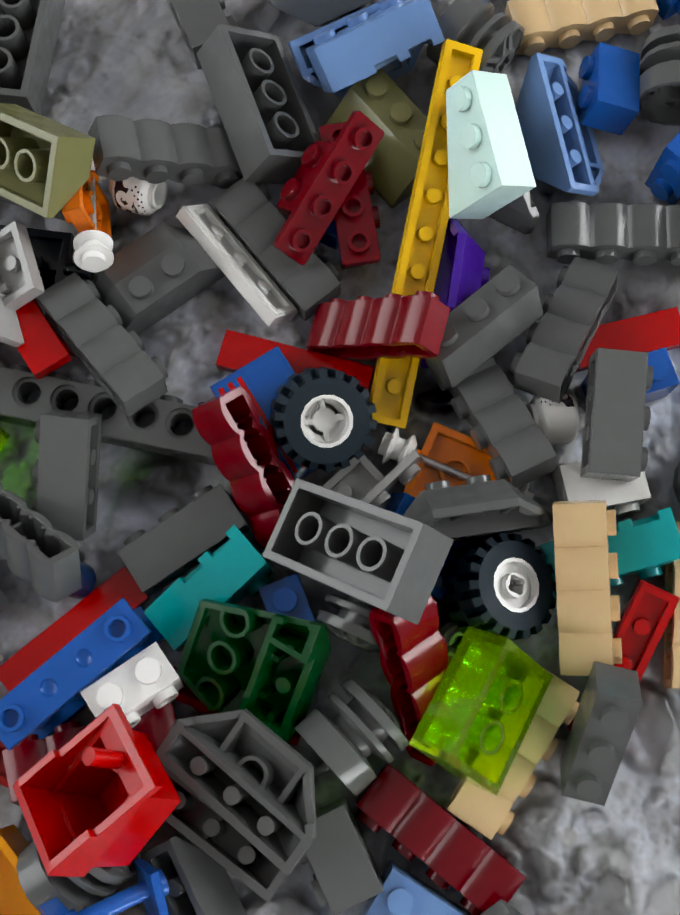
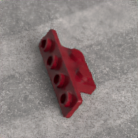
M361 111L352 112L334 143L316 140L314 144L310 145L301 157L302 164L296 174L284 184L281 190V198L276 207L290 216L274 240L273 246L300 265L307 263L384 136V131Z
M346 122L320 126V140L334 143ZM365 168L334 217L342 265L346 268L378 263L381 260L376 229L380 228L379 211L377 206H371L370 195L374 194L371 172H365Z

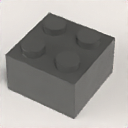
M345 796L316 810L317 837L300 861L302 864L307 862L311 864L314 871V880L311 881V885L320 906L323 908L329 905L333 915H339L383 892L382 877Z

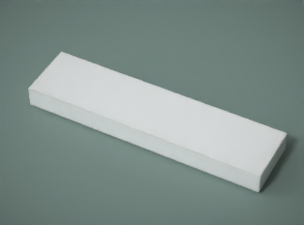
M207 203L181 207L176 217L199 242L267 326L270 327L291 321L298 313L296 307L224 222L215 214L212 208Z

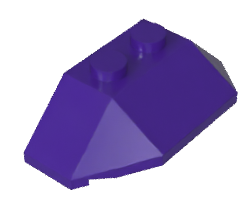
M448 219L434 288V294L440 297V302L450 308V312L489 281L490 268L483 267L485 252L458 219ZM422 358L421 368L428 369L430 367L427 365L425 358Z

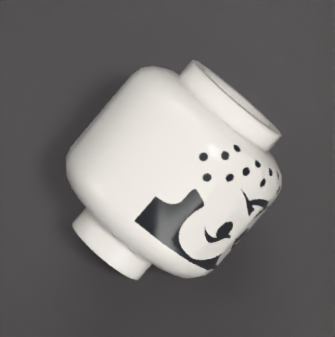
M130 177L123 181L109 180V191L113 202L120 210L149 216L156 212L157 209L162 208L166 201V182L152 184L135 177Z
M565 394L560 403L535 396L531 404L526 405L535 423L544 432L551 445L570 444L576 439L578 432L584 428V409L578 407L577 401L572 395Z

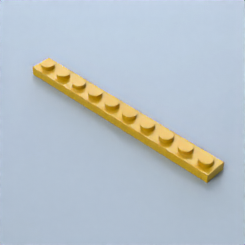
M446 39L441 48L391 293L402 296L415 295L416 291L434 293L449 219L446 90L471 70L479 71L483 53L482 49L450 39ZM407 356L400 359H388L378 357L370 393L371 396L369 397V401L375 404L376 412L372 413V419L376 420L377 424L406 429L420 358Z

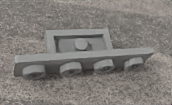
M13 221L0 230V342L19 347L24 344V338L16 310L43 294L45 290L26 225Z
M413 450L386 476L365 455L359 460L352 458L349 461L350 466L344 469L341 468L322 487L383 508L392 498L389 492L399 482L405 486L419 474L422 469L418 465L423 461V458L416 450Z

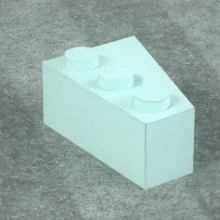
M471 70L446 90L449 219H484L536 187L507 74Z

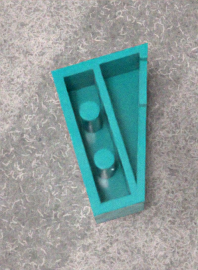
M671 507L658 510V513L647 518L632 521L630 518L618 522V525H616L617 536H608L609 553H618L619 579H610V588L623 585L622 577L637 573L638 578L642 580L662 575L661 567L680 559V534ZM554 541L540 544L535 550L542 549L546 554L545 562L547 565L551 564L554 573L551 574L552 581H556Z
M235 525L225 532L229 537L227 542L212 554L209 550L206 551L198 559L200 565L186 577H179L143 612L175 651L182 652L184 650L200 600L206 598L237 605L248 594L252 598L260 593L258 588L271 583L268 577L273 573L272 569Z

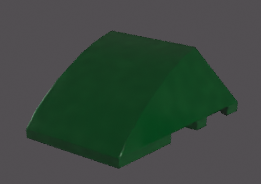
M204 598L199 602L176 673L209 712L216 711L221 713L247 709L288 744L296 733L295 727L306 716L330 654L331 646L324 623Z

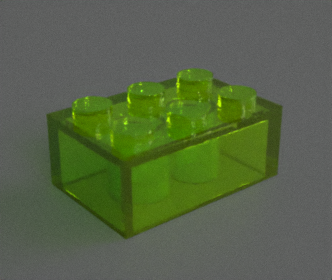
M468 626L409 745L459 779L497 796L553 676L510 639Z

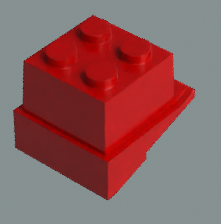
M114 703L61 749L51 750L12 786L47 876L85 877L92 867L129 866L181 802L147 734L132 730L121 706Z

